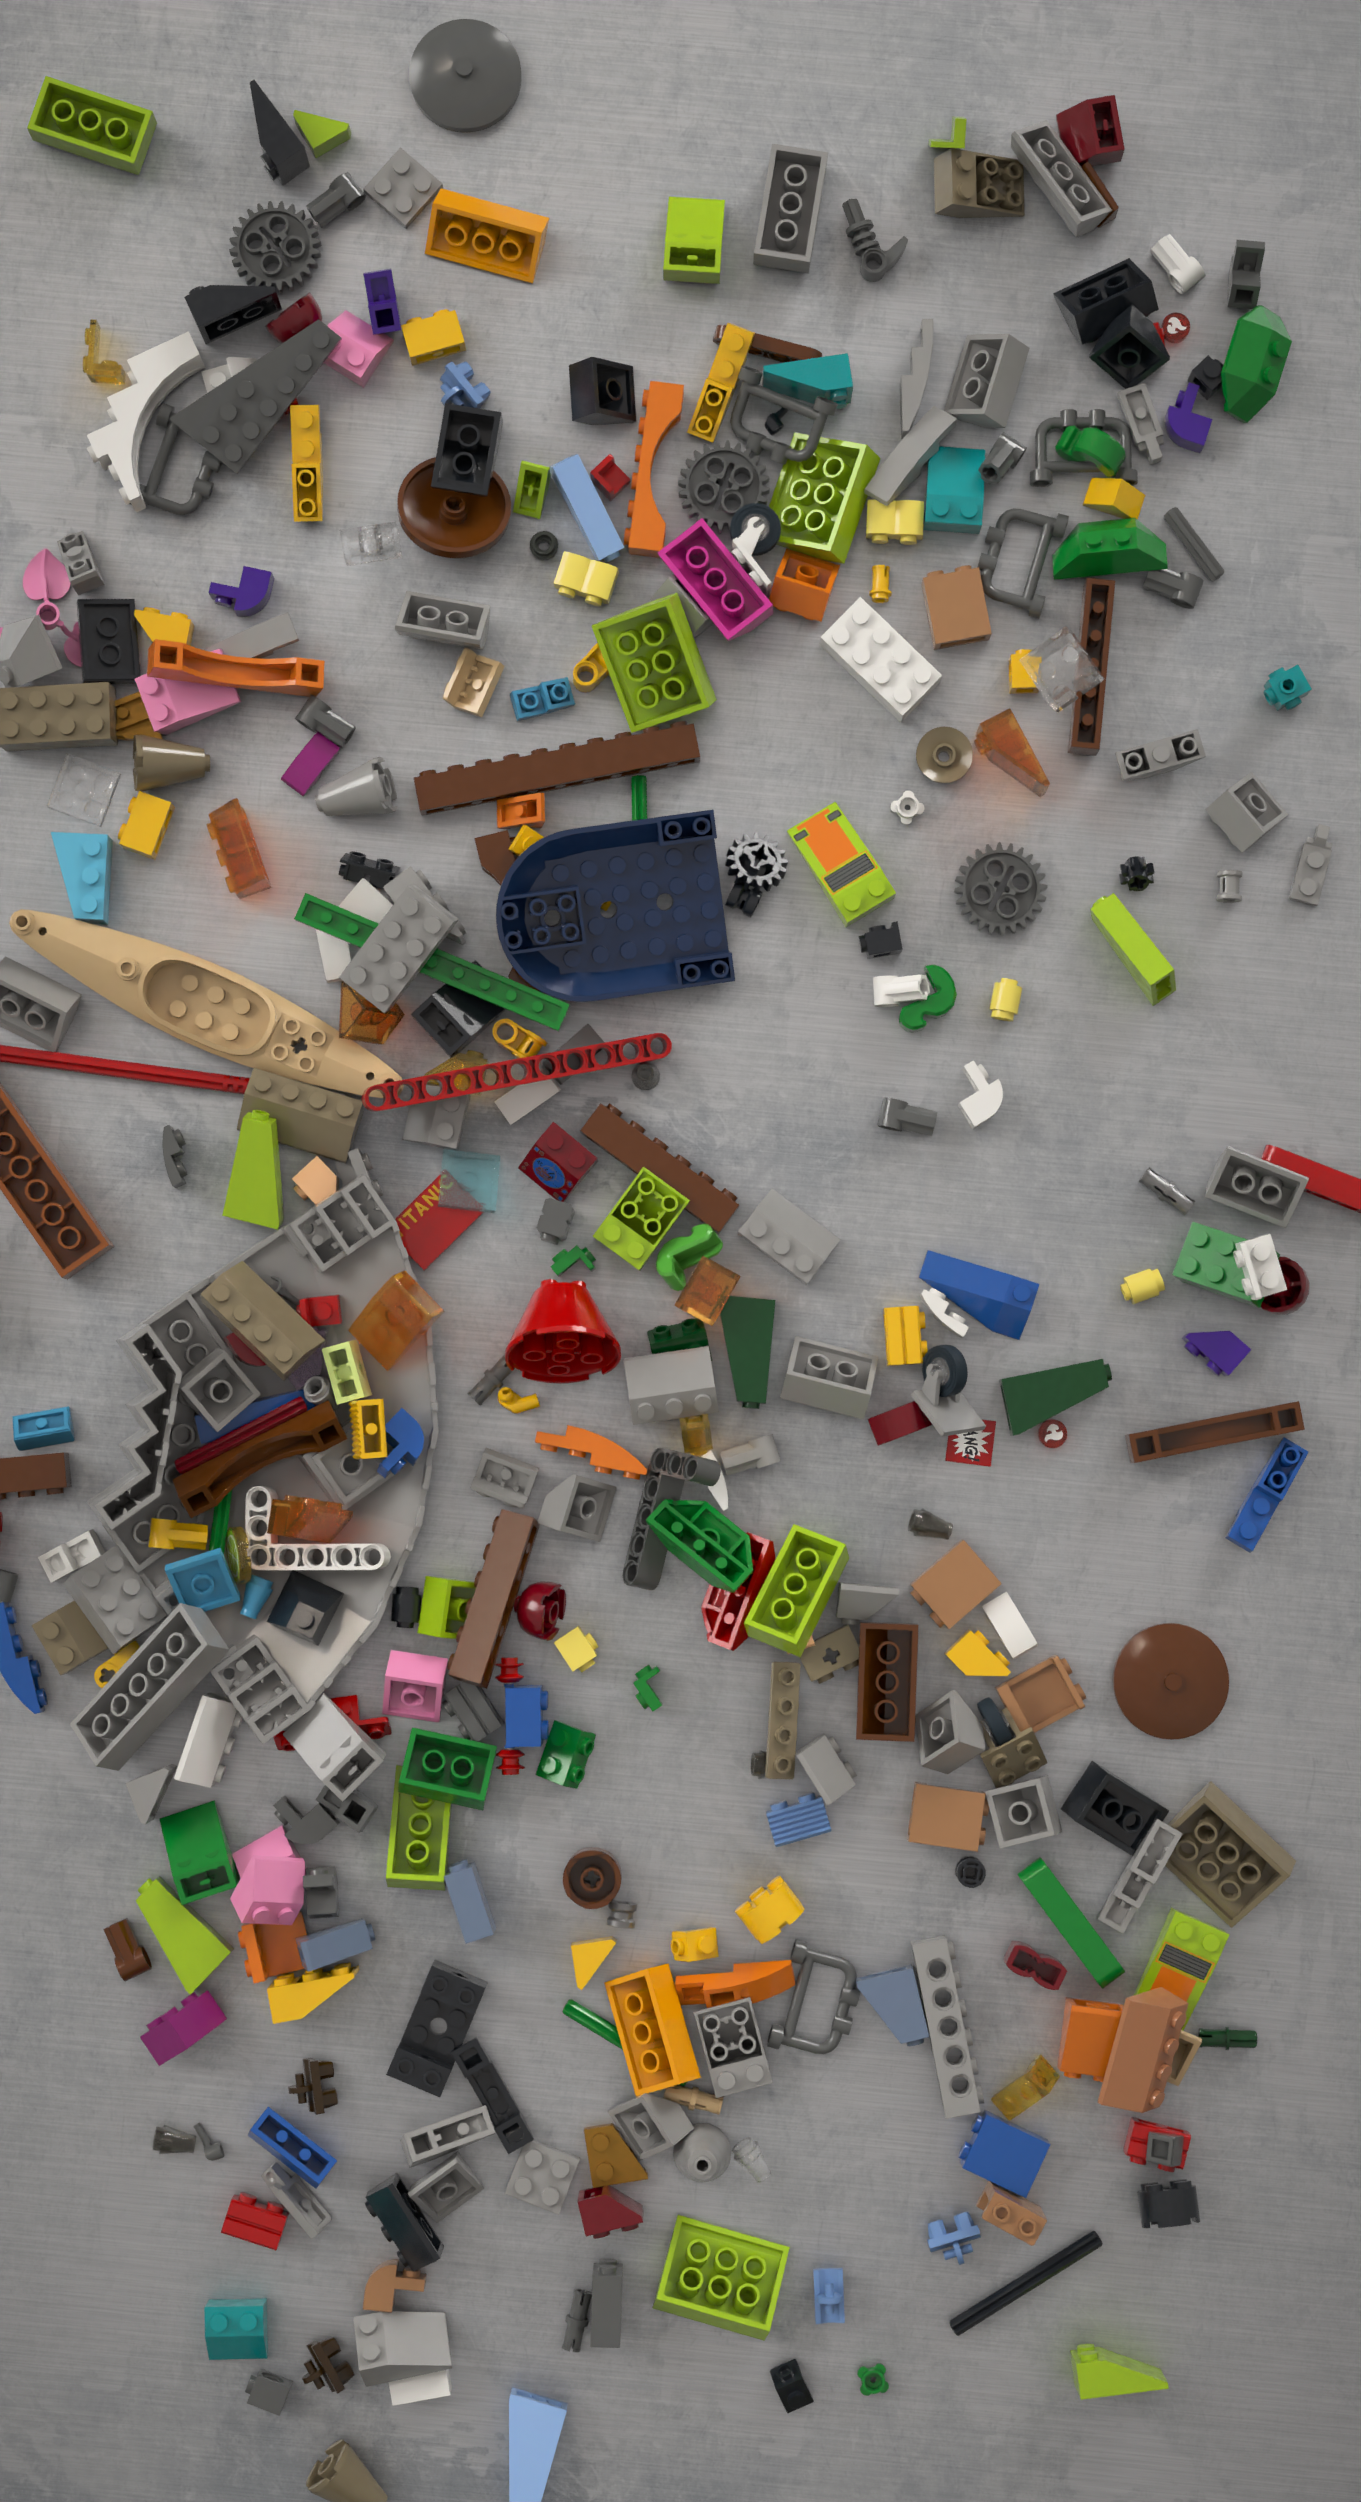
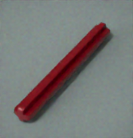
M297 1397L176 1459L174 1462L175 1467L180 1474H184L306 1412L308 1409L302 1397Z

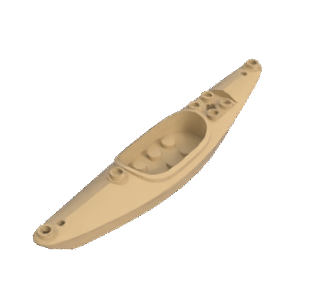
M21 909L14 912L10 917L9 924L11 930L50 962L134 1016L179 1040L209 1053L289 1079L357 1095H363V1092L368 1087L402 1080L400 1075L377 1056L313 1014L244 976L210 961L141 937L55 914ZM305 1041L304 1044L307 1046V1050H301L299 1054H296L295 1045ZM401 1085V1086L398 1088V1090H397V1095H398V1096H399V1095L401 1094V1092L403 1091L404 1085ZM373 1090L369 1097L383 1098V1095L380 1091Z

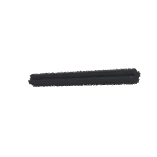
M1095 2231L1090 2232L950 2320V2327L957 2336L963 2334L1101 2247L1103 2244L1102 2240Z

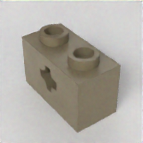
M846 1624L815 1639V1646L804 1649L800 1657L811 1682L817 1680L820 1684L833 1678V1671L843 1667L844 1671L858 1666L859 1646L849 1625ZM827 1648H830L832 1651L838 1650L839 1652L835 1656L836 1661L834 1663H831L829 1660L824 1661L822 1658L826 1655L825 1650Z

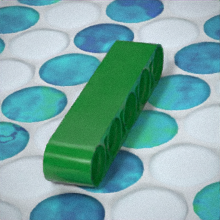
M1041 1857L1017 1874L1102 1989L1125 1973L1123 1967Z

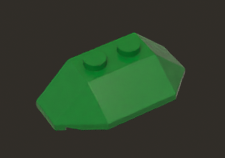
M1262 305L1256 306L1237 320L1221 371L1222 388L1226 401L1224 403V412L1243 423H1248L1276 395L1292 343L1281 317Z
M1136 518L1078 523L1052 554L1054 580L1168 569L1166 543Z
M664 1499L646 1519V1523L667 1550L711 1586L735 1593L753 1573L750 1536L708 1502Z

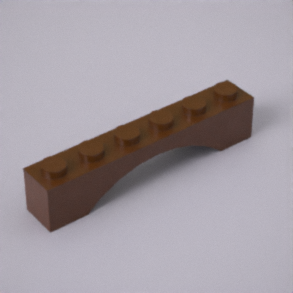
M508 830L474 838L482 870L500 886L507 871L515 861V853L509 850L515 837L510 838ZM512 967L508 975L509 979L539 991L524 980Z
M327 1400L172 1480L180 1501L190 1518H193L217 1506L237 1484L263 1467L294 1455L323 1452L348 1438L330 1401Z
M1297 1401L1127 1434L1125 1439L1130 1463H1137L1305 1430L1300 1403Z

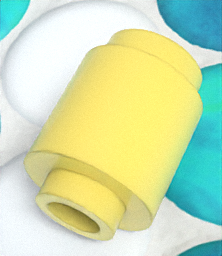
M1001 978V982L994 983L989 1008L992 1011L991 1018L1010 1022L1014 1020V1015L1018 1014L1022 987L1017 986L1018 981Z
M1150 1268L1124 1277V1284L1120 1285L1125 1301L1131 1300L1133 1305L1159 1296V1292L1165 1290L1159 1270L1151 1271Z

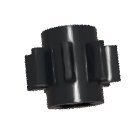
M1130 857L1125 864H1120L1121 885L1128 883L1129 891H1143L1148 887L1149 883H1154L1153 874L1155 871L1153 863L1146 864L1145 857Z

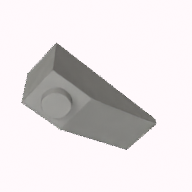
M485 2105L405 2133L400 2142L409 2168H412L494 2135L495 2130Z

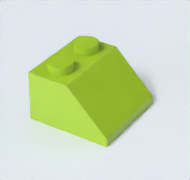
M426 1576L417 1633L456 1639L460 1626H464L467 1618L465 1614L467 1602L470 1598H473L476 1590L474 1582Z

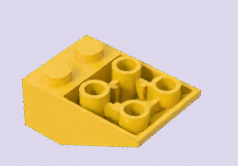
M351 1962L334 1965L331 1971L323 1972L321 1967L309 1972L306 1970L305 1974L294 1977V1973L276 1976L277 1979H274L267 1988L273 2024L305 2017L352 1980L360 1970L359 1966L352 1967Z

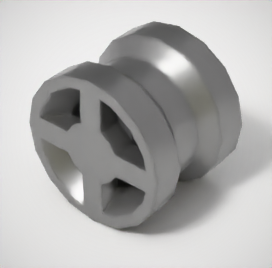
M612 1900L608 1906L611 1913L607 1918L606 1925L619 1928H635L633 1913L637 1911V1904Z

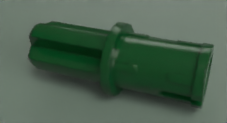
M1225 2027V2030L1199 2028L1198 2037L1202 2039L1200 2048L1225 2047V2050H1229V2048H1255L1257 2046L1256 2031L1229 2030V2027Z

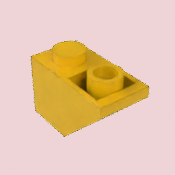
M144 607L143 611L135 609L134 616L152 642L155 639L182 642L191 646L194 624L191 619H188V615L178 612H172L171 616L160 614V610L150 607Z
M968 1629L944 1653L966 1676H1008L1011 1673L1007 1668L1010 1662L999 1651L993 1654L986 1647L990 1642L979 1630L973 1633Z

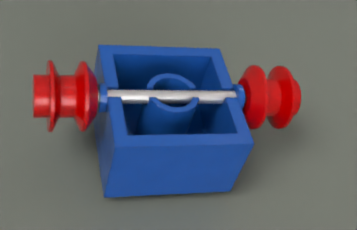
M502 1657L501 1663H495L496 1666L501 1668V1674L495 1676V1679L501 1683H507L504 1684V1687H506V1745H504V1748L507 1749H502L496 1754V1756L502 1758V1764L497 1766L496 1769H502V1775H518L519 1769L525 1768V1766L519 1764V1758L524 1756L525 1753L513 1748L541 1747L543 1740L549 1738L548 1720H543V1710L548 1709V1691H543V1685H514V1683L524 1678V1676L518 1674V1667L524 1665V1663H518V1657Z

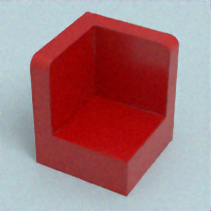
M611 454L590 472L592 483L610 502L631 482V479L615 464V459Z

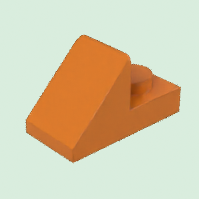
M544 793L497 800V828L505 830L522 827L523 825L542 828L545 823Z

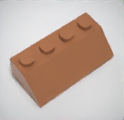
M1162 1987L1125 1999L1098 2098L1099 2104L1139 2113L1160 2107L1165 2098V2086L1172 2072L1171 2065L1174 2054L1179 2047L1178 2040L1181 2029L1186 2022V2011L1189 2003Z

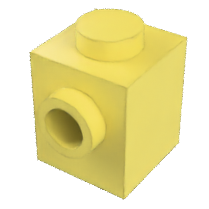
M579 1626L554 1642L572 1672L579 1669L582 1673L595 1664L593 1658L598 1655L595 1649L599 1646L590 1633L585 1635Z

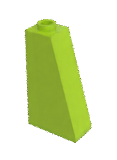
M1114 893L1108 897L1103 896L1099 898L1090 909L1093 922L1153 1006L1176 991L1174 968Z
M253 1110L248 1112L242 1120L222 1216L278 1230L284 1221L277 1119L269 1117L270 1114L265 1111Z
M160 1876L154 1881L149 1878L137 1890L141 1895L135 1901L184 1988L191 1995L234 1948L188 1903L181 1905L178 1893Z

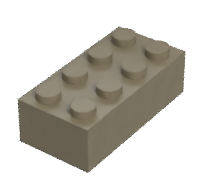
M109 682L0 688V747L5 751L118 745V737L116 736V732L118 733L116 731V689Z

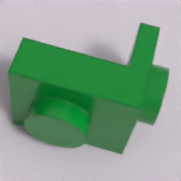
M576 1245L569 1252L563 1249L552 1258L554 1264L550 1267L559 1277L581 1259L592 1272L596 1269L592 1264L596 1259L586 1247L581 1250Z
M647 1665L635 1674L638 1679L633 1684L639 1691L635 1696L644 1709L650 1707L653 1712L662 1706V1702L647 1680L659 1673L660 1669L658 1666L651 1668L650 1665Z

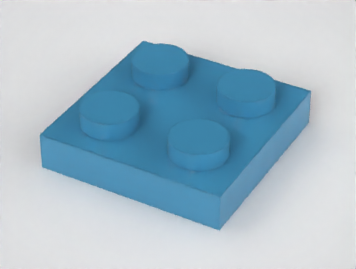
M221 1547L165 1565V1572L179 1604L183 1603L202 1608L205 1612L240 1601V1592Z

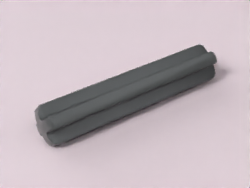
M1177 507L1170 509L1164 515L1166 522L1210 581L1213 582L1219 579L1224 574L1222 566Z

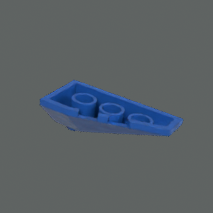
M927 1250L919 1275L921 1280L945 1294L946 1298L992 1332L1020 1340L1039 1288L1038 1283Z

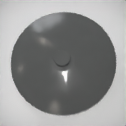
M457 19L440 24L421 39L410 61L409 81L417 106L430 121L450 131L470 133L481 131L497 124L510 112L520 93L522 73L516 49L500 30L483 21Z

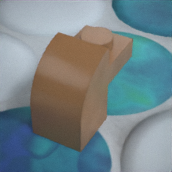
M391 2259L379 2264L372 2271L366 2284L363 2310L392 2312L396 2289L424 2292L427 2274L420 2273V2269L413 2272L411 2268H403V2271H398L399 2259Z

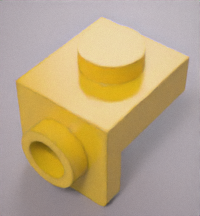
M708 1927L690 1931H672L671 1951L674 1955V1960L692 1962L719 1957L716 1928Z

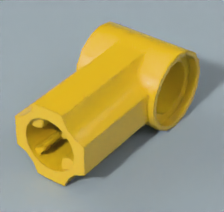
M151 1518L148 1547L175 1549V1547L206 1550L208 1525L177 1523V1520Z

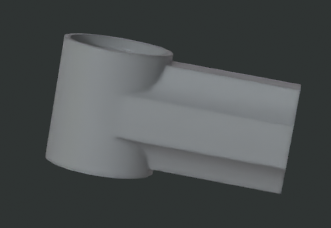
M773 1434L720 1452L727 1476L754 1467L758 1469L781 1462Z

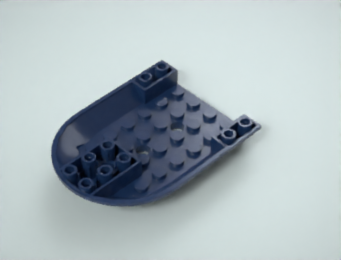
M714 810L568 829L550 834L529 846L519 855L507 871L501 884L496 904L498 937L502 949L513 968L524 980L539 991L562 1000L576 1002L598 1001L735 981L732 952L728 949L715 847L717 833ZM661 894H669L672 897V905L666 910H661L657 906V898ZM607 901L613 902L616 906L615 914L609 918L603 917L600 912L601 905ZM550 910H556L560 915L558 923L552 926L547 925L544 920L545 915Z

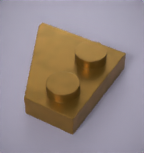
M140 692L115 700V707L117 708L116 731H118L116 736L118 740L133 741L134 735L140 734L163 739L161 733L154 732Z
M613 2123L584 2128L593 2188L648 2179V2172L639 2163L633 2151L625 2143Z

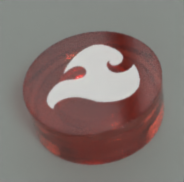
M1177 312L1167 315L1161 325V328L1164 330V339L1171 343L1182 342L1190 331L1188 318Z
M1047 1420L1038 1429V1439L1047 1448L1060 1447L1067 1439V1429L1058 1420Z

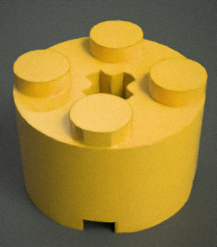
M780 1875L767 1884L768 1888L766 1890L762 1886L757 1888L749 1895L751 1902L746 1901L735 1910L737 1916L761 1944L781 1933L780 1929L787 1924H792L805 1910L801 1901Z

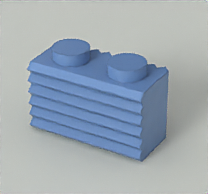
M809 1793L798 1797L799 1802L788 1805L787 1801H781L770 1805L771 1810L766 1811V1815L776 1847L832 1831L822 1796L816 1797L815 1793Z

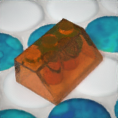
M238 798L232 799L208 814L211 823L206 825L211 839H217L220 849L216 850V854L221 867L226 865L230 875L225 877L230 893L235 892L238 898L241 899L272 888L245 809Z

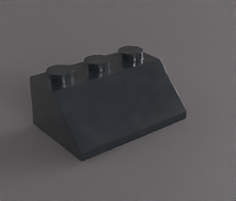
M1130 258L1053 293L1071 333L1082 345L1098 340L1111 321L1131 305L1135 306L1146 317L1150 313L1159 310L1151 279Z
M395 2173L367 2192L365 2206L372 2217L378 2216L383 2224L381 2231L388 2242L394 2241L399 2249L396 2253L401 2263L405 2267L409 2265L414 2272L439 2260L444 2245L420 2207L409 2197V2190L398 2173Z

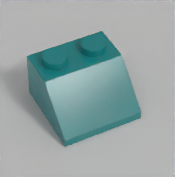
M267 2298L208 2300L204 2307L205 2341L209 2360L268 2358Z

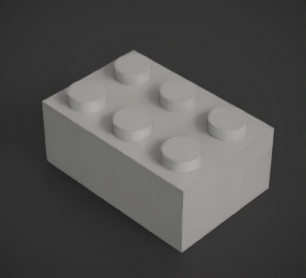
M117 1545L72 1574L63 1584L113 1655L159 1624L167 1616Z

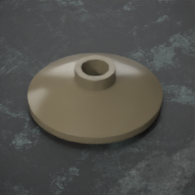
M937 727L928 731L919 741L916 750V761L920 771L928 779L937 783H952L959 780L968 772L973 760V750L970 741L961 731L952 727ZM942 752L947 753L949 760L942 762L939 760L938 755Z

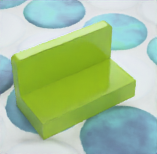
M952 116L951 140L929 139L928 145L939 148L965 149L967 119L965 117Z

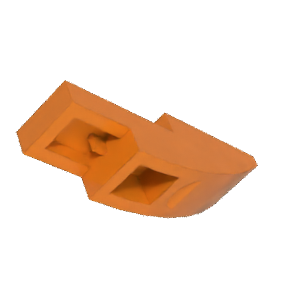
M567 1425L566 1436L537 1431L535 1443L541 1444V1450L557 1452L558 1447L569 1449L568 1455L585 1458L586 1452L591 1453L589 1465H595V1472L612 1474V1469L624 1471L623 1477L640 1480L641 1474L647 1475L646 1467L637 1458L618 1444L599 1434Z
M791 1960L734 1964L733 1972L676 1976L675 1987L680 2005L706 2004L707 2008L748 1997L751 1998L752 2004L788 1990L795 1986L796 1983Z

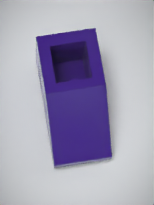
M1231 1331L1187 1333L1182 1337L1186 1342L1184 1347L1195 1357L1201 1355L1207 1360L1206 1367L1218 1377L1220 1374L1229 1376L1251 1351Z

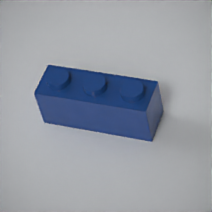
M270 2107L266 2108L248 2133L250 2138L315 2189H317L337 2162L335 2158Z

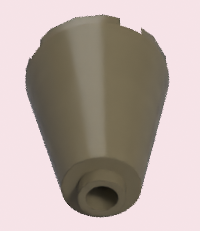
M142 734L134 735L133 780L135 791L142 792L204 778L205 772H210V755L205 754L202 748Z
M342 2439L336 2441L325 2451L329 2456L323 2463L319 2460L315 2463L306 2481V2486L311 2493L330 2502H386L388 2498L387 2494L351 2446Z

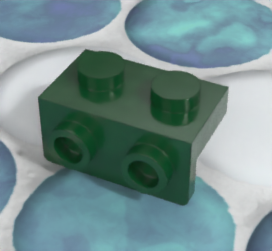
M701 1318L686 1319L679 1324L670 1326L660 1325L653 1330L647 1331L652 1354L709 1346L704 1322Z

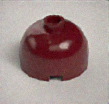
M309 292L306 296H303L281 312L277 319H272L265 327L273 338L282 344L315 321H322L321 309Z
M1279 1257V1264L1287 1290L1265 1296L1261 1308L1275 1315H1288L1297 1311L1306 1302L1310 1283L1305 1270L1297 1262L1287 1257Z
M545 1581L529 1585L522 1592L521 1596L516 1598L514 1612L517 1613V1620L521 1629L528 1635L549 1641L558 1633L560 1628L555 1627L557 1618L559 1617V1619L563 1620L566 1608V1592L564 1589H560L561 1584Z

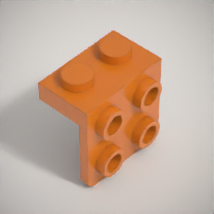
M299 1911L292 1925L244 1923L241 1926L242 1931L238 1932L239 1942L242 1949L246 1948L248 1960L244 1961L247 1976L253 1978L254 1984L264 1982L268 1977L305 1969L302 1966L295 1938L307 1935L301 1911Z

